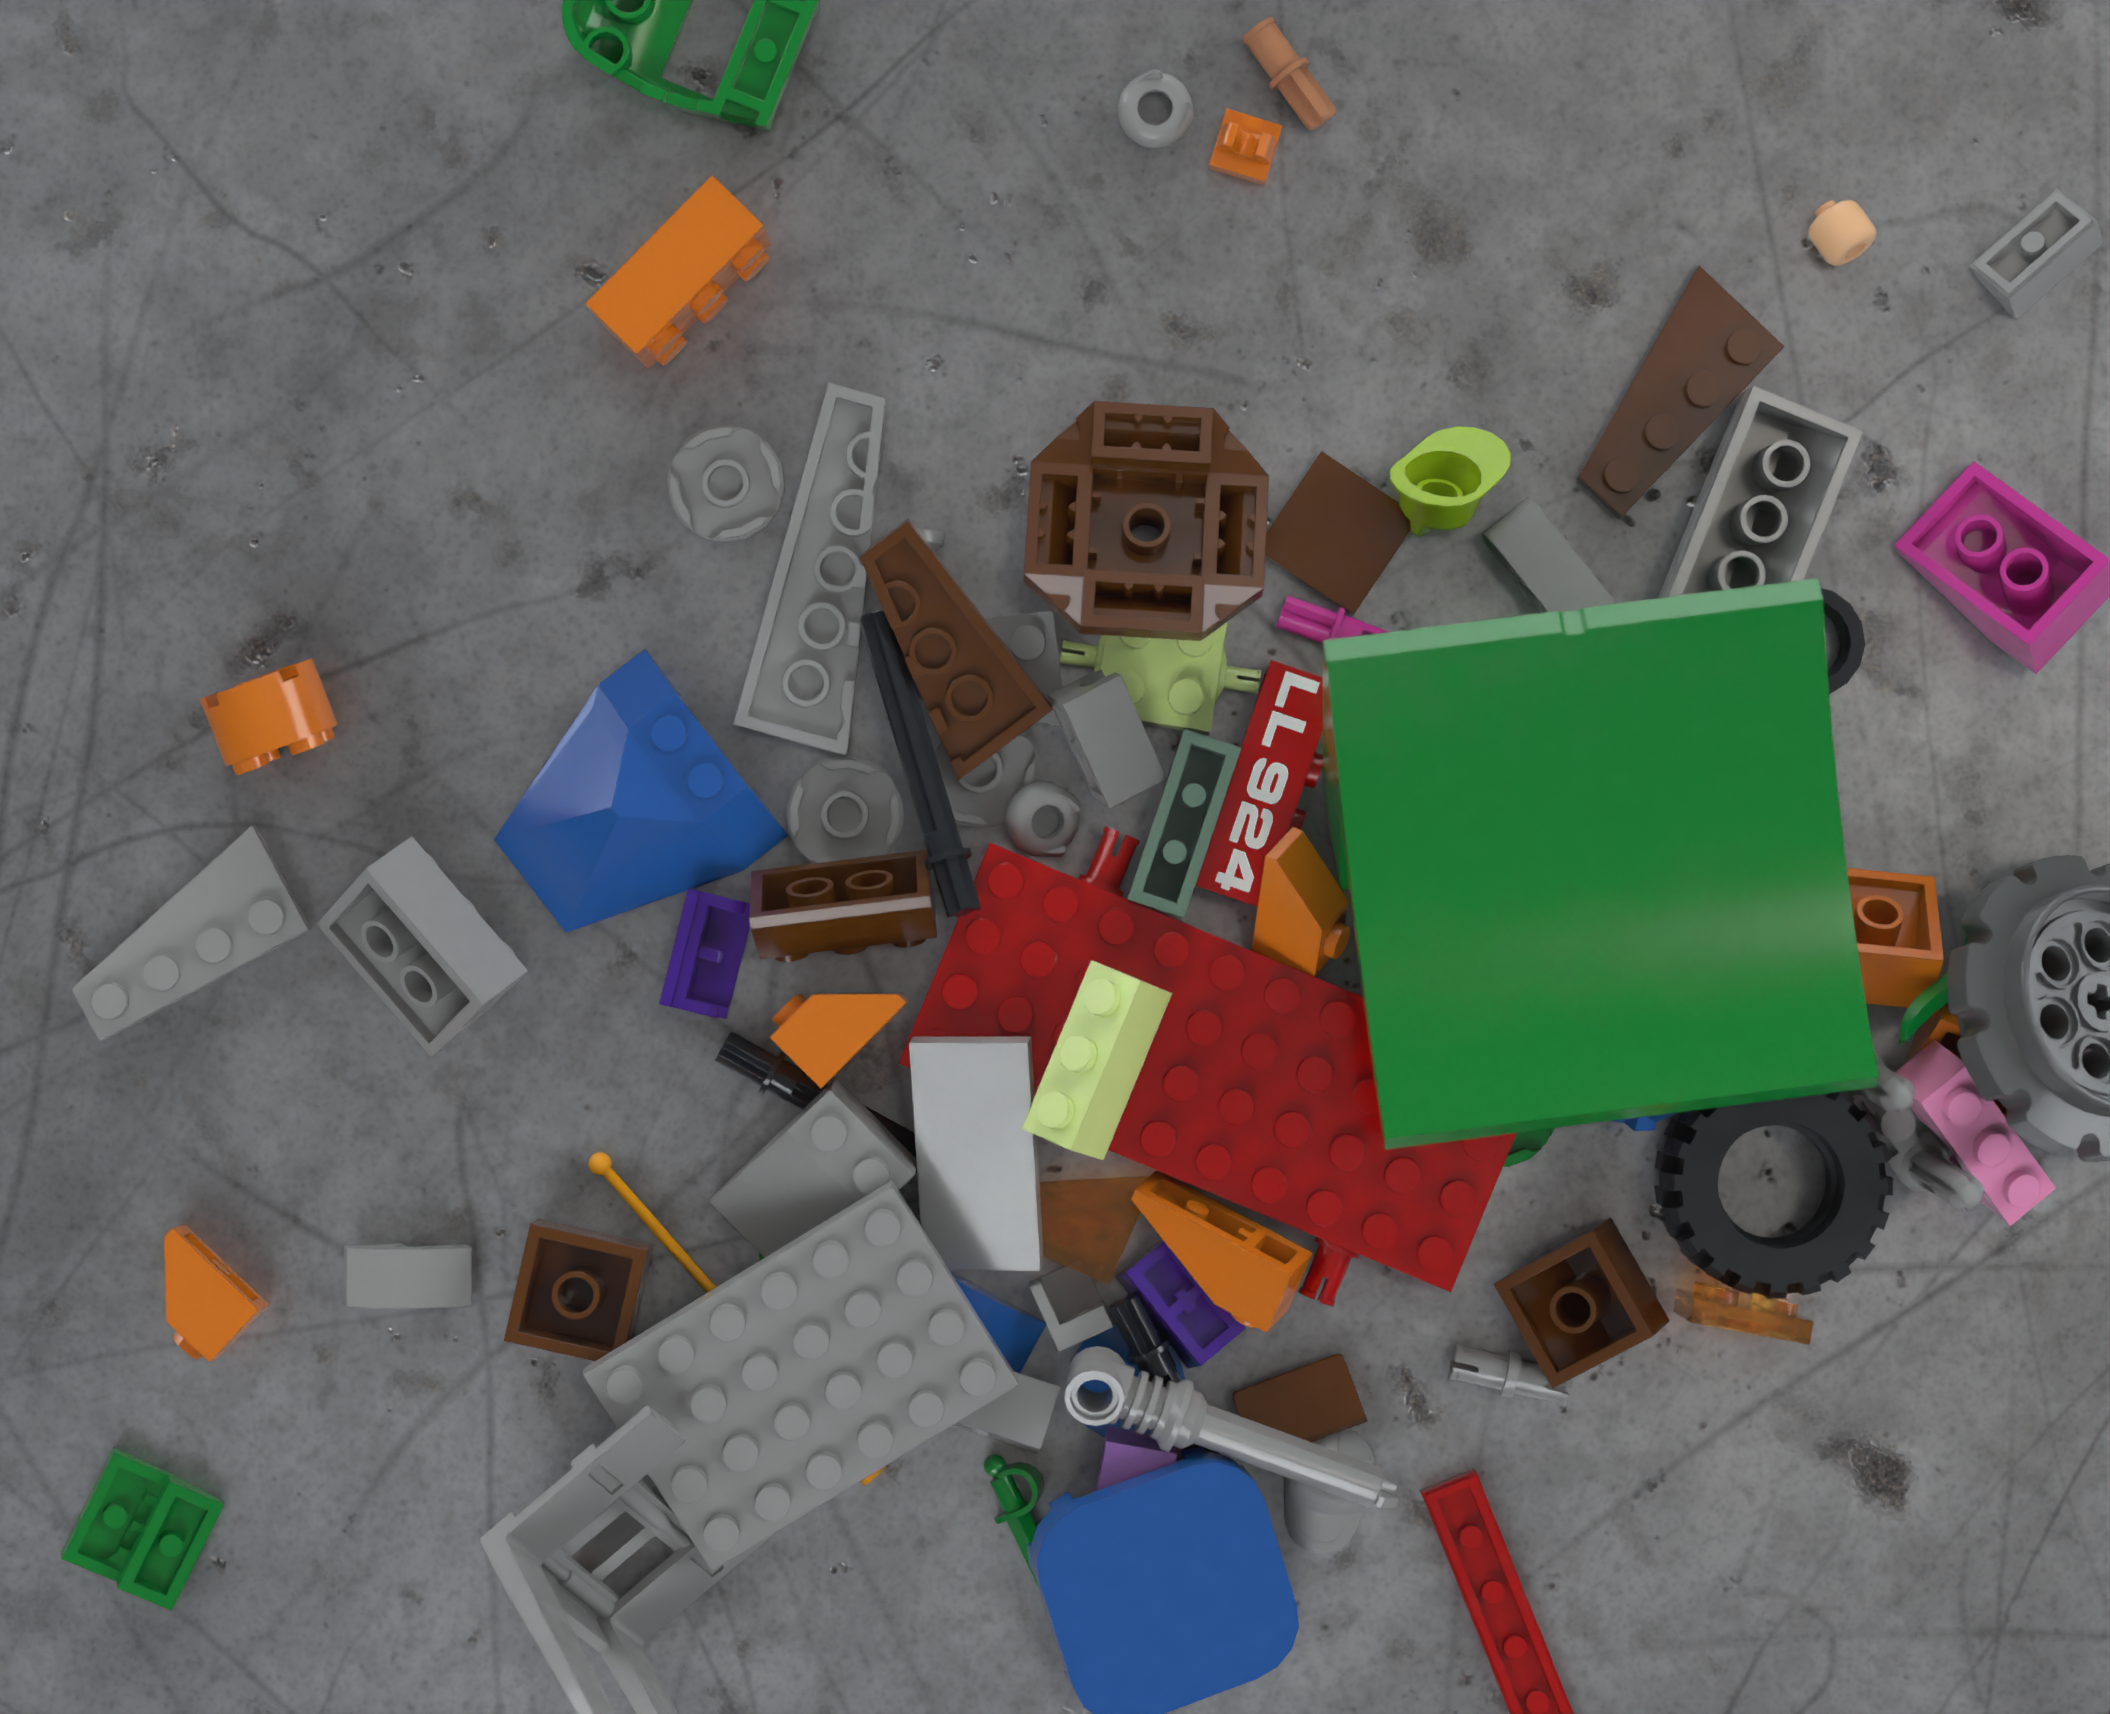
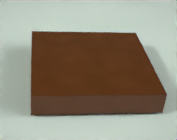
M1321 451L1267 531L1265 558L1338 607L1344 608L1347 613L1353 616L1410 532V520L1402 512L1399 502Z

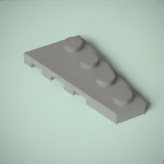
M251 825L71 990L98 1041H104L311 930V927L257 826Z

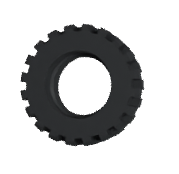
M1843 1091L1685 1111L1677 1120L1671 1119L1664 1132V1135L1668 1136L1663 1152L1657 1151L1655 1169L1659 1170V1185L1654 1186L1656 1203L1662 1206L1665 1215L1662 1222L1669 1236L1677 1241L1681 1247L1680 1252L1692 1264L1706 1272L1707 1275L1735 1290L1750 1295L1755 1293L1764 1295L1767 1298H1786L1787 1294L1799 1293L1805 1296L1821 1291L1820 1285L1829 1280L1838 1283L1852 1273L1848 1267L1857 1258L1865 1260L1875 1247L1870 1240L1876 1228L1884 1230L1890 1214L1883 1211L1885 1195H1893V1177L1886 1175L1884 1163L1891 1159L1886 1143L1879 1141L1874 1132L1878 1126L1867 1111L1860 1110L1853 1103L1855 1098ZM1776 1125L1789 1127L1800 1132L1816 1146L1825 1165L1826 1186L1817 1212L1806 1225L1790 1235L1768 1238L1750 1234L1732 1221L1724 1210L1719 1197L1718 1176L1727 1151L1740 1136L1759 1127Z

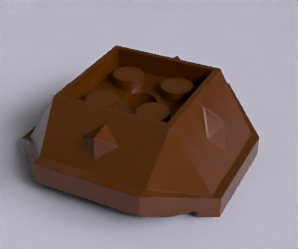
M1094 401L1076 418L1075 423L1056 437L1031 461L1023 582L1080 634L1202 641L1263 596L1269 475L1244 445L1229 431L1230 427L1214 408ZM1149 525L1156 528L1161 533V536L1153 541H1141L1135 538L1131 531L1138 526Z

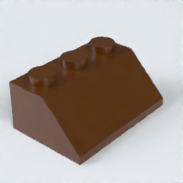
M919 850L751 871L749 922L760 959L775 958V960L780 962H793L805 958L809 953L833 951L840 955H850L862 952L868 946L892 943L896 947L907 948L920 945L926 939L937 938L936 909L931 872L929 869H926L924 863L928 859V851Z

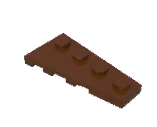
M1698 266L1675 308L1662 327L1646 359L1633 378L1617 410L1612 415L1583 466L1577 480L1618 519L1622 518L1785 346L1701 266Z
M908 518L860 554V559L889 625L894 631L904 654V659L928 709V714L937 734L940 736L958 781L1053 710L1051 703Z

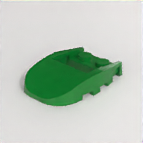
M563 0L562 22L566 36L572 47L592 65L634 88L639 93L664 102L684 113L767 131L771 129L775 112L815 14H818L821 6L820 0H754L713 99L662 78L693 0Z

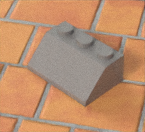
M410 837L368 866L316 924L431 1058L499 1001L528 972L515 956L513 950L499 938L480 916L475 906L461 894L438 867L436 861L422 849L413 837Z

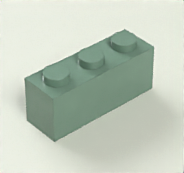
M1184 729L1127 896L1128 900L1180 918L1185 917L1241 747Z

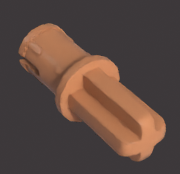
M1269 17L1249 30L1243 36L1242 42L1249 47L1272 79L1269 83L1271 90H1280L1307 129H1317L1336 113L1335 106L1307 69V66L1310 64L1308 58L1300 59L1275 24L1274 18Z

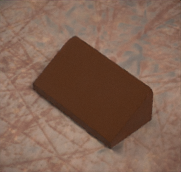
M1341 1353L1237 1390L1232 1394L1239 1416L1309 1442L1367 1422V1417L1349 1369Z

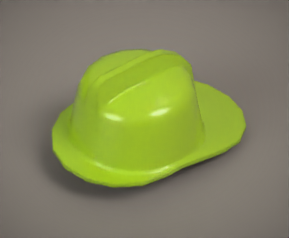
M1455 426L1438 430L1431 434L1405 457L1398 460L1390 469V482L1395 490L1399 492V505L1406 518L1410 520L1412 534L1421 537L1432 529L1441 531L1456 530L1465 526L1475 515L1482 498L1504 478L1510 469L1511 452L1505 442L1492 432L1476 427Z

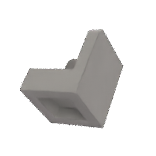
M1078 1259L1030 1281L1029 1287L1059 1352L1113 1327L1112 1319L1084 1260Z

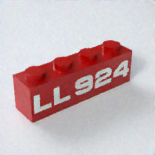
M1270 660L1240 745L1241 751L1195 887L1258 908L1265 856L1292 827L1301 830L1306 811L1298 809L1297 805L1303 787L1315 788L1323 766L1322 754L1315 752L1323 731V677Z

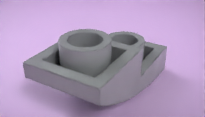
M403 1243L344 1246V1305L346 1307L360 1308L471 1307L472 1248L467 1244L407 1247Z

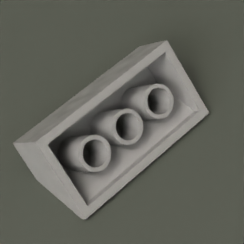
M1754 385L1740 393L1658 598L1804 580L1864 430Z

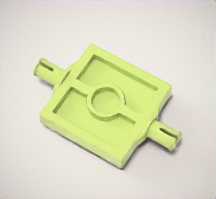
M1227 622L1202 641L1102 635L1098 645L1063 639L1060 664L1094 668V672L1102 670L1105 676L1115 672L1120 674L1143 725L1182 731L1187 729L1208 735L1211 732L1214 706L1223 688L1258 695L1261 678L1260 669L1254 670L1227 665L1224 650Z

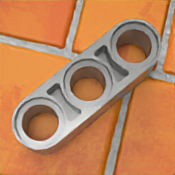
M1527 497L1481 533L1489 550L1539 613L1580 610L1585 607L1617 604L1546 513L1531 498Z

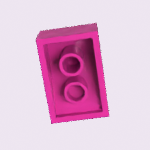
M1975 461L1968 466L1894 545L1895 550L1990 641L2035 674L2047 664L2110 597V559Z

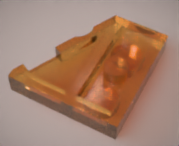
M1148 1177L1040 1182L1044 1258L1109 1286L1141 1213L1131 1200L1134 1190Z

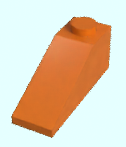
M1157 1170L1134 1190L1131 1198L1133 1203L1216 1306L1231 1313V1316L1238 1323L1250 1328H1259L1266 1333L1288 1311L1312 1256V1252Z

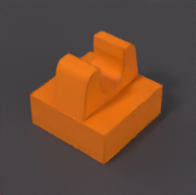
M1226 108L1208 169L1265 185L1283 125Z

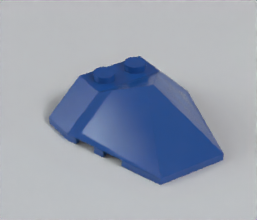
M646 649L598 684L494 838L495 842L566 933L685 892L688 888L692 889L740 873L789 836L758 794L747 785L680 698V693Z

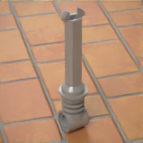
M1100 1346L1085 1348L1077 1353L1070 1363L1064 1399L1067 1410L1073 1418L1083 1424L1092 1426L1108 1423L1116 1424L1118 1419H1122V1428L1129 1430L1132 1424H1136L1135 1432L1143 1435L1146 1429H1150L1149 1438L1157 1440L1160 1449L1169 1452L1173 1446L1183 1449L1196 1444L1369 1508L1374 1503L1375 1507L1380 1509H1395L1399 1496L1394 1494L1399 1482L1383 1472V1468L1208 1405L1203 1393L1193 1389L1194 1382L1192 1380L1184 1379L1178 1383L1169 1381L1164 1387L1162 1386L1163 1378L1154 1376L1150 1382L1148 1381V1372L1141 1370L1138 1376H1134V1367L1126 1365L1118 1353ZM1096 1379L1105 1382L1110 1388L1103 1392H1092L1085 1388L1083 1383Z

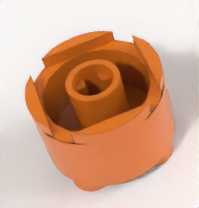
M313 658L234 685L233 688L222 692L218 691L200 698L225 766L232 765L236 776L265 766L270 761L280 758L278 748L288 745L292 756L325 744V741L335 738L332 727L338 725Z

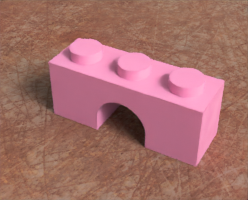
M1933 1040L1895 1072L1913 1084L1915 1095L1913 1097L1914 1103L1910 1108L1917 1118L1926 1124L1953 1153V1156L1948 1160L1976 1177L1984 1187L1982 1204L2009 1226L2013 1225L2056 1189L2018 1134L2007 1125L2005 1116L1993 1100L1986 1101L1971 1079L1964 1062L1936 1040Z

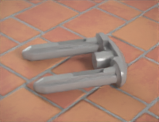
M1875 1053L1879 1075L1876 1087L1845 1092L1855 1098L1853 1103L1860 1110L1867 1111L1878 1126L1874 1132L1879 1141L1886 1143L1891 1159L1886 1163L1897 1178L1911 1190L1919 1193L1931 1192L1956 1209L1964 1208L1967 1211H1971L1977 1208L1982 1203V1195L1984 1193L1982 1183L1976 1177L1948 1160L1945 1149L1933 1132L1917 1118L1910 1108L1914 1103L1915 1089L1913 1084L1906 1078L1888 1069L1881 1058Z

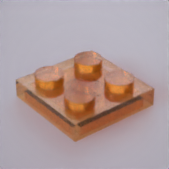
M1695 1281L1693 1291L1677 1288L1673 1312L1690 1323L1810 1345L1814 1321L1798 1313L1799 1304L1790 1302L1788 1298H1767L1764 1295L1753 1293L1752 1302L1739 1300L1740 1293L1731 1291L1730 1287Z

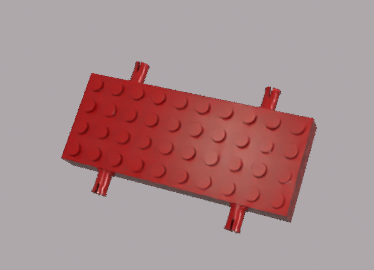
M1105 826L1103 836L1086 876L1080 874L1078 879L991 842L989 843L973 881L981 909L969 912L968 915L958 918L900 1057L899 1064L911 1068L909 1042L912 1037H1031L1034 1094L1036 1095L1091 960L1171 992L1172 995L1110 1143L1109 1151L1316 1236L1314 1241L1319 1243V1246L1302 1287L1300 1286L1298 1292L1314 1300L1322 1279L1326 1277L1317 1298L1320 1300V1303L1334 1307L1335 1298L1351 1259H1358L1360 1255L1448 1292L1452 1291L1517 1133L1385 1150L1362 996L1123 898L1124 891L1119 890L1134 851L1140 843V840L1127 834L1124 836L1117 856L1114 857L1111 853L1120 832Z

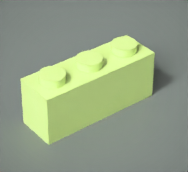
M1091 960L1022 1129L1071 1151L1104 1160L1172 993Z

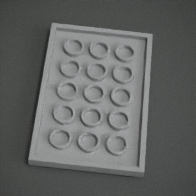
M892 1180L591 1363L583 1371V1376L618 1429L648 1405L684 1437L686 1442L650 1471L648 1475L712 1571L1019 1385L1018 1377Z

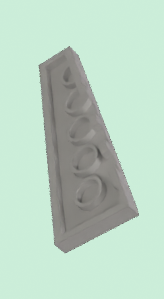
M828 382L733 722L735 726L847 756L850 745L862 632L860 617L864 613L868 576L860 559V554L871 546L886 399L883 397Z

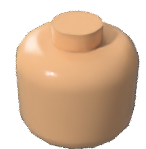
M1833 200L1826 202L1816 210V219L1809 228L1811 242L1824 260L1833 266L1844 265L1859 257L1872 245L1876 238L1874 224L1861 206L1852 200H1844L1835 203Z

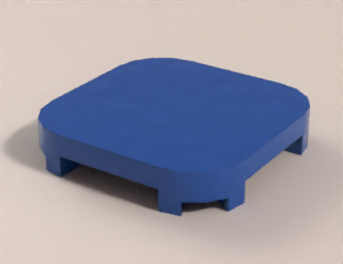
M1204 1447L1181 1450L1183 1460L1082 1497L1073 1499L1068 1491L1049 1503L1051 1510L1037 1526L1032 1543H1027L1029 1565L1036 1577L1063 1661L1064 1673L1084 1708L1091 1713L1165 1714L1260 1678L1277 1668L1292 1650L1299 1628L1297 1604L1267 1505L1254 1479L1244 1466L1239 1465L1229 1456L1207 1452Z

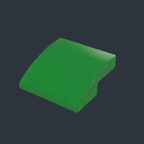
M113 1447L61 1551V1559L115 1581L117 1589L172 1611L224 1506V1501L147 1461Z

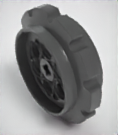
M2052 856L2016 868L2013 871V875L1991 882L1973 900L1961 920V927L1967 934L1968 944L1953 949L1950 953L1947 978L1948 1006L1950 1013L1956 1015L1962 1038L1957 1041V1047L1971 1079L1986 1101L1997 1099L2007 1108L2006 1122L2013 1131L2031 1144L2053 1155L2076 1149L2079 1158L2084 1162L2110 1161V864L2089 870L2085 859L2081 856Z

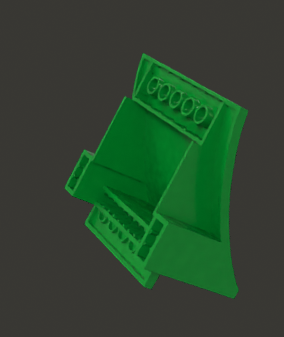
M1818 578L1585 607L1574 611H1553L1323 640L1322 788L1338 884L1341 889H1350L1365 1015L1385 1150L1876 1087L1879 1075L1861 975L1842 832L1828 686L1824 607Z

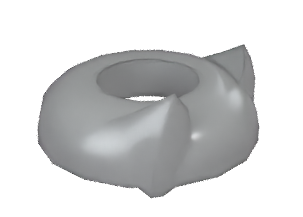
M1156 69L1149 70L1131 80L1122 91L1117 107L1119 124L1126 136L1136 144L1152 149L1168 147L1180 140L1189 129L1195 117L1192 99L1185 85L1172 75L1161 73ZM1152 92L1166 95L1173 107L1168 120L1159 125L1147 124L1138 114L1140 100Z
M1037 781L1025 785L1013 796L1007 807L1005 825L1008 837L1018 849L1031 856L1062 857L1066 852V847L1072 842L1078 831L1080 801L1074 794L1054 782ZM1045 805H1054L1060 817L1058 827L1048 836H1036L1031 825L1035 811Z

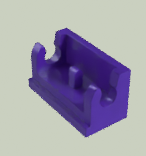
M688 888L659 1004L710 1017L728 1018L750 930V903Z
M1164 1240L1151 1246L1145 1255L1136 1262L1126 1266L1114 1276L1128 1294L1138 1293L1156 1330L1160 1335L1169 1337L1171 1346L1187 1369L1202 1366L1246 1329L1244 1325L1238 1323L1231 1316V1313L1216 1306Z

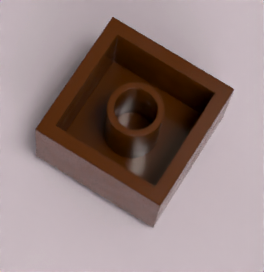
M537 1219L530 1223L504 1341L591 1361L600 1359L628 1342L634 1336L654 1244L544 1219Z

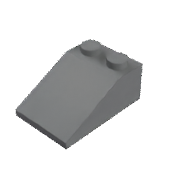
M835 1078L736 1173L709 1202L764 1257H767L891 1180L899 1191L915 1175L917 1161L889 1130Z

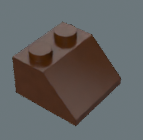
M1611 1217L1559 1244L1494 1283L1496 1290L1552 1389L1653 1337L1670 1321Z

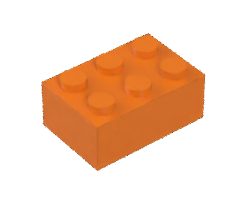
M711 175L585 304L597 320L648 370L657 361L664 366L686 345L687 340L682 335L698 319L703 324H706L721 311L728 302V298L724 293L739 277L747 282L765 266L770 258L765 251L772 244L764 225Z

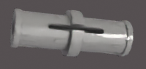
M1462 1343L1455 1344L1452 1353L1455 1359L1450 1361L1448 1380H1459L1498 1389L1499 1395L1507 1398H1512L1514 1393L1555 1402L1561 1406L1566 1405L1569 1397L1566 1387L1571 1388L1572 1379L1552 1389L1539 1364L1522 1359L1520 1352L1509 1350L1507 1355L1464 1346Z

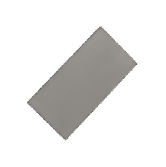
M912 1037L909 1042L921 1227L949 1270L1041 1271L1044 1265L1037 1135L1022 1129L1035 1097L1031 1037Z

